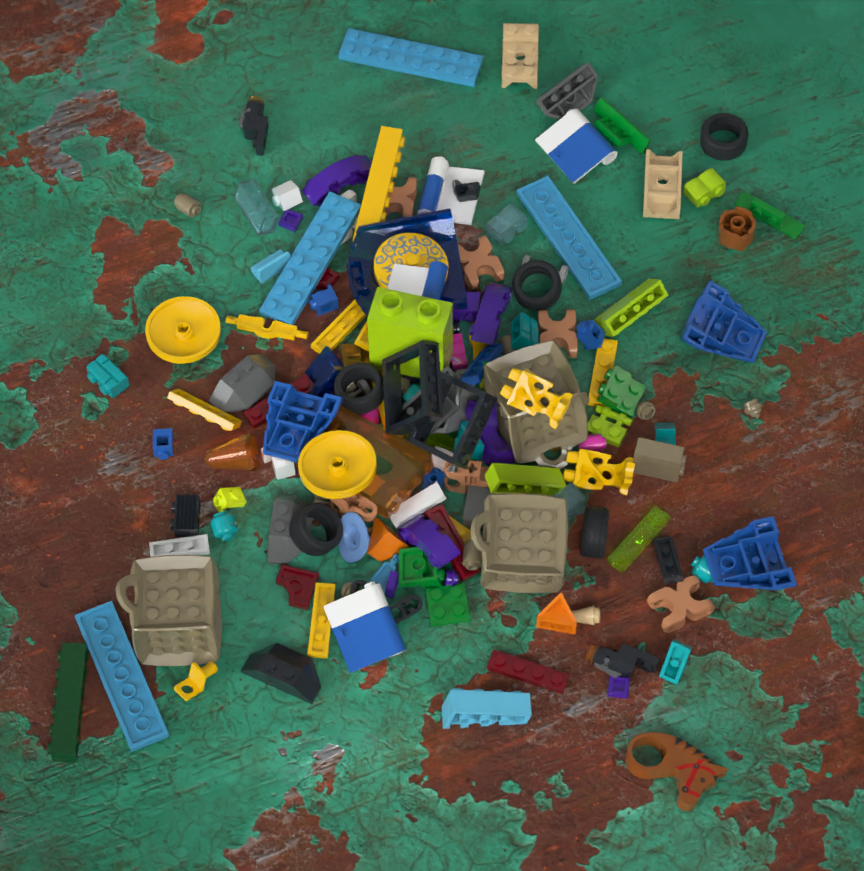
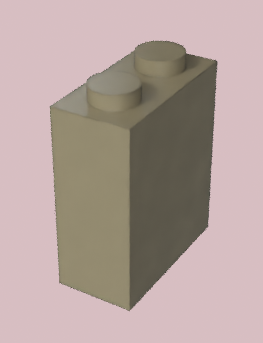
M639 437L634 453L633 463H635L633 473L678 483L679 476L684 475L687 455H683L684 447Z

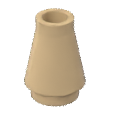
M590 606L571 611L577 623L589 625L600 623L599 607Z

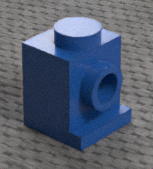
M331 284L327 285L326 290H320L312 294V299L308 300L311 310H315L318 316L339 309L338 298Z
M593 319L580 322L576 327L578 331L576 337L585 345L584 349L601 348L606 332Z
M172 428L153 429L154 457L165 460L169 456H174V434Z
M431 468L430 471L425 470L422 490L438 482L443 491L445 473L441 472L438 468Z

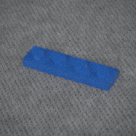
M503 344L485 346L461 376V380L470 385L479 384L484 378L483 362H491L499 358L504 351Z

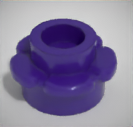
M451 569V571L446 570L444 586L451 585L453 587L458 583V573H455L454 569Z

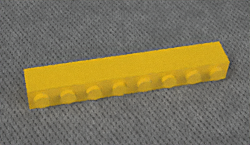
M381 126L351 244V257L373 261L374 254H376L379 248L377 241L378 238H382L383 234L381 225L386 222L387 217L385 209L389 208L391 201L389 193H393L394 190L393 177L396 178L398 173L396 165L397 162L400 163L402 152H400V148H404L406 138L403 137V129Z

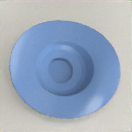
M348 512L341 518L343 535L338 545L342 558L346 562L353 563L365 555L370 537L361 516L355 512Z

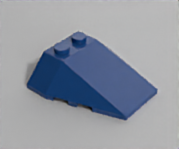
M710 280L694 303L681 331V340L699 350L753 363L767 332L751 315L748 316L741 309L742 306L729 296L730 293L726 289Z
M275 381L268 397L269 410L268 414H266L267 430L264 435L263 454L298 463L300 453L305 445L316 436L322 434L335 418L343 398L327 393L322 398L298 392L291 384Z
M774 516L754 520L745 528L738 529L729 537L722 538L703 549L715 586L781 590L797 586L792 568H787L778 543L779 531Z

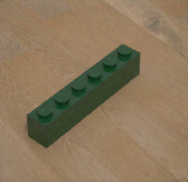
M62 643V650L58 651V662H60V668L56 669L58 687H54L56 705H52L54 724H50L52 742L48 743V755H51L53 762L77 763L89 656L86 643Z

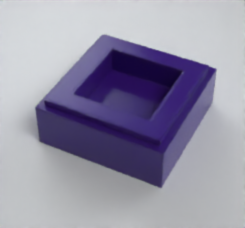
M287 209L279 221V226L296 232L303 220V214Z
M390 571L386 585V597L393 598L395 596L398 585L397 572Z
M610 676L608 697L628 699L630 678H614Z

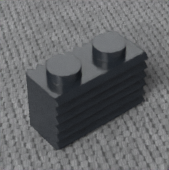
M176 495V502H172V513H175V517L170 522L171 531H174L175 537L199 535L201 509L199 495Z

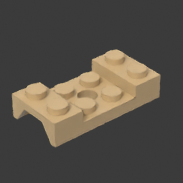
M504 23L502 88H506L512 82H527L533 89H537L539 24ZM522 56L524 59L518 60L516 57Z
M646 149L643 217L680 218L683 151H678L673 156L668 157L656 156L651 150ZM666 180L668 183L660 184L658 181Z

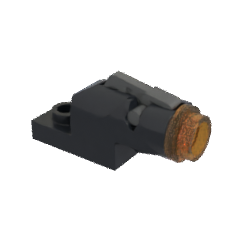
M252 96L243 109L238 125L242 128L245 139L253 140V148H256V155L264 156L269 130L268 116L263 115L265 106L263 99L258 96Z
M622 643L618 653L615 649L592 644L586 656V659L596 668L614 678L619 676L631 678L637 666L645 672L656 674L660 658Z

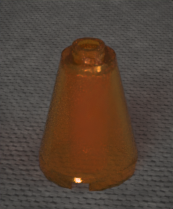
M246 433L207 450V454L204 456L206 465H209L211 469L257 471L260 466V460L256 461L259 449L255 436L251 435L252 433Z

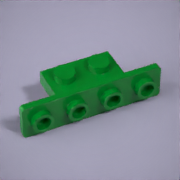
M603 97L599 98L594 112L601 119L596 120L594 126L617 147L631 144L641 154L645 153L651 141L650 138Z
M743 192L735 201V207L746 208L752 212L753 217L795 240L805 229L804 224L746 192Z

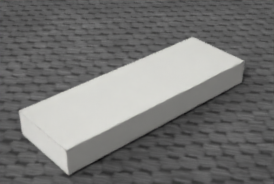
M435 482L387 511L397 529L417 515H421L447 498L438 482Z
M207 534L149 542L151 557L210 554Z

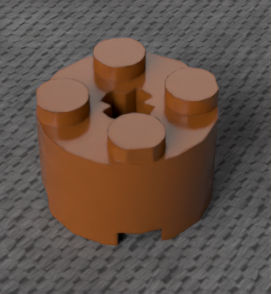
M735 207V209L729 211L725 210L719 220L718 240L720 244L738 251L745 250L753 242L756 221L752 216V212L742 207Z

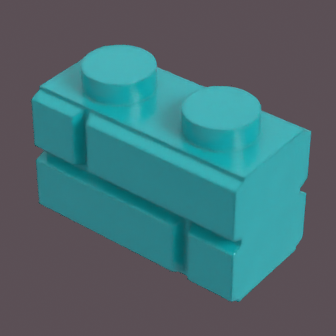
M523 312L519 313L511 321V348L514 350L539 344L538 336L540 332L538 331V322L533 318H529Z
M101 354L86 367L88 379L93 384L96 382L99 385L100 391L104 395L108 394L111 398H115L130 385L128 377L105 354Z

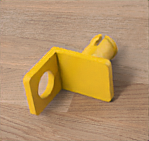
M210 661L200 668L193 662L189 677L174 686V690L185 701L195 697L204 691L206 679L217 673L218 668L216 664ZM190 686L193 692L184 693L182 687Z

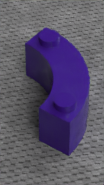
M354 155L337 161L322 170L314 178L308 180L302 192L313 206H321L329 191L339 194L341 188L348 184L353 186L367 183L372 162L366 155Z
M493 282L485 286L475 325L472 324L470 327L469 335H472L471 340L490 345L496 344L502 320L499 316L505 313L510 304L513 290L511 286Z
M478 399L467 400V407L465 409L467 421H469ZM495 403L494 409L480 437L484 444L482 461L488 467L492 463L514 464L512 448L507 445L503 438L499 437L496 430L499 427L497 422V403Z
M417 515L398 527L400 539L422 550L428 556L430 564L433 567L436 566L438 570L461 554L446 534L443 535L438 532V525L430 519L425 521L423 515Z

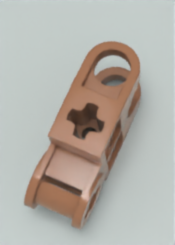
M470 460L466 469L456 466L458 468L457 472H449L447 468L453 464L445 463L444 473L446 477L444 479V486L447 490L467 494L468 486L489 488L484 476L489 467L482 466V461ZM450 479H455L458 481V484L450 486L447 482Z

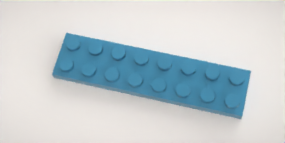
M350 28L346 32L338 54L340 60L475 87L483 62V55Z
M549 176L516 190L517 196L566 266H569L570 273L589 300L622 285L620 277Z
M329 191L259 309L261 315L286 324H295L359 215L361 204Z
M112 601L74 615L131 752L168 738L169 733Z

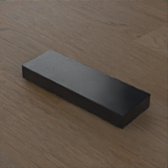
M672 536L653 538L652 544L663 583L683 581V573Z

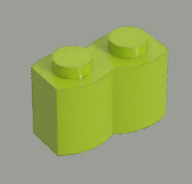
M710 168L699 177L686 183L683 193L698 208L707 205L712 198L723 195L726 189V182L713 168Z

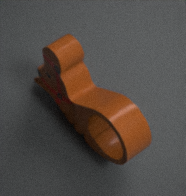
M652 732L635 736L630 741L625 756L628 770L636 777L642 779L675 777L678 790L680 791L676 802L678 808L683 811L693 810L701 794L710 788H714L717 779L725 777L728 772L727 768L714 765L703 752L688 742L665 733ZM638 746H651L659 754H662V762L653 767L643 766L634 759L632 751Z

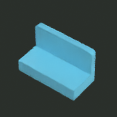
M280 249L250 267L251 272L262 284L282 272L291 255L288 251L284 253Z

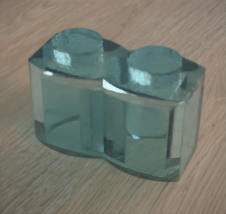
M509 204L499 215L493 217L486 224V233L500 245L509 243L514 238V234L522 232L526 228L527 216L513 204Z

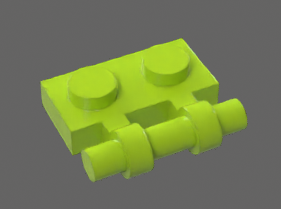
M597 405L595 412L600 413L601 416H591L588 422V435L601 434L602 437L606 438V443L619 448L627 434V429L622 426L623 424L631 426L633 419L628 418L622 412L619 414L612 411L610 407ZM607 418H612L617 422L614 424L607 421Z

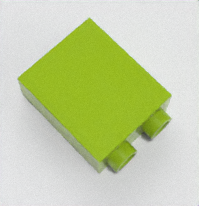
M377 287L367 317L370 364L382 370V359L425 340L439 343L440 371L447 366L449 367L453 354V303ZM419 356L401 364L400 374L420 378Z

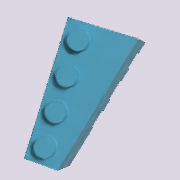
M455 688L450 690L442 705L443 729H450V725L460 724V728L469 727V724L479 723L481 727L492 725L495 722H499V725L527 724L532 716L530 693H523L522 691L504 692L502 690L484 691L483 689L464 690L463 688Z

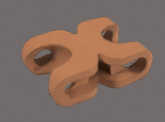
M409 177L406 185L403 187L394 186L393 193H389V197H391L390 206L385 209V212H387V215L392 212L401 213L404 218V224H412L417 178Z
M485 235L478 237V249L475 251H466L460 244L452 247L453 258L457 267L464 270V280L471 291L479 289L478 277L481 275H491L496 282L504 280V269L498 257L492 256V245Z
M567 309L566 317L561 321H553L549 318L547 310H539L538 331L540 332V343L555 341L559 347L567 351L568 358H577L575 309Z
M356 494L342 499H330L329 507L337 513L340 519L348 512H355L361 516L364 522H370L374 526L378 510L376 504L363 496L357 497ZM373 527L367 528L369 535L372 534Z
M693 575L678 582L676 591L670 587H664L649 595L647 603L652 609L665 607L672 612L662 621L661 627L664 632L669 633L682 628L686 617L692 621H698L714 611L715 605L710 599L697 601L690 596L700 586V580L697 576Z

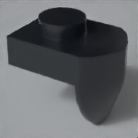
M453 180V192L459 202L478 200L481 189L479 182L462 184L459 180Z

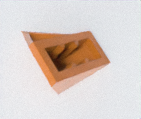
M379 518L375 519L367 549L369 555L381 562L392 558L394 554L398 556L399 549L411 548L400 539L390 526Z
M560 593L537 615L536 628L576 635L577 621L564 596Z

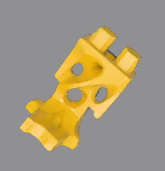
M512 368L508 378L516 381L517 384L515 388L505 384L500 392L503 397L508 399L507 404L533 416L537 412L546 414L550 418L551 427L556 429L569 407L573 394L565 392L563 395L548 390L553 386V383L538 376L527 368L523 371ZM539 382L543 384L544 388L535 387L534 384ZM542 397L548 399V406L545 407L541 404L540 400ZM525 401H532L533 406L528 407L525 404Z
M579 449L578 452L568 451L566 462L576 465L574 471L564 469L563 479L572 483L571 487L602 490L603 486H615L619 488V493L627 495L628 488L632 484L635 463H633L634 458H626L621 464H607L608 459H611V455L586 449ZM601 458L602 463L595 464L593 463V459ZM608 471L611 474V478L605 479L602 473ZM593 477L596 479V483L591 484L588 482V479Z

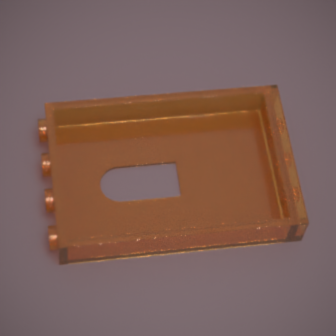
M341 405L335 418L322 432L323 434L342 430L356 433L364 437L372 445L376 455L392 464V469L389 473H375L371 483L364 490L356 494L357 497L363 496L375 503L378 510L377 514L386 519H389L392 514L397 513L402 502L410 497L412 490L418 487L422 482V478L433 469L434 464L431 453L397 435L386 434V429ZM294 462V467L296 469H298V463Z

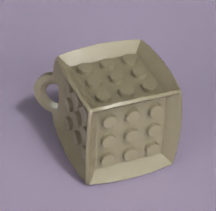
M548 341L531 345L505 354L484 365L485 389L487 393L498 398L496 401L498 429L501 437L512 448L515 462L521 464L536 461L540 467L564 468L568 464L566 462L567 452L572 451V447L587 440L588 420L577 380L558 344L555 341ZM512 368L522 371L527 368L538 376L553 383V386L548 390L563 395L565 392L573 394L569 407L556 429L551 427L550 418L546 414L537 412L533 416L507 404L508 399L503 397L500 392L505 384L515 388L517 382L508 378ZM539 382L534 384L535 387L544 388L543 384ZM542 397L540 400L541 404L545 407L548 406V399ZM525 401V404L528 407L533 406L532 401ZM555 447H561V456L557 460L551 461L544 456L543 452Z
M530 493L489 494L484 501V513L477 514L471 523L473 543L482 552L481 586L486 589L516 593H551L560 591L564 586V569L567 553V500L562 497ZM482 524H484L483 535L481 537L480 528Z
M164 555L136 559L133 561L131 574L118 581L116 596L122 608L130 615L133 647L141 664L187 666L193 662L205 664L210 661L216 662L219 660L222 637L220 582L216 563L211 556ZM129 586H134V603L130 602L126 595V590Z

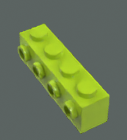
M647 279L595 318L594 321L606 332L605 336L614 337L627 326L634 323L640 316L646 314L652 307L659 304L668 296V293L661 280Z
M492 463L484 475L490 492L494 494L530 493L559 497L566 487L559 468Z

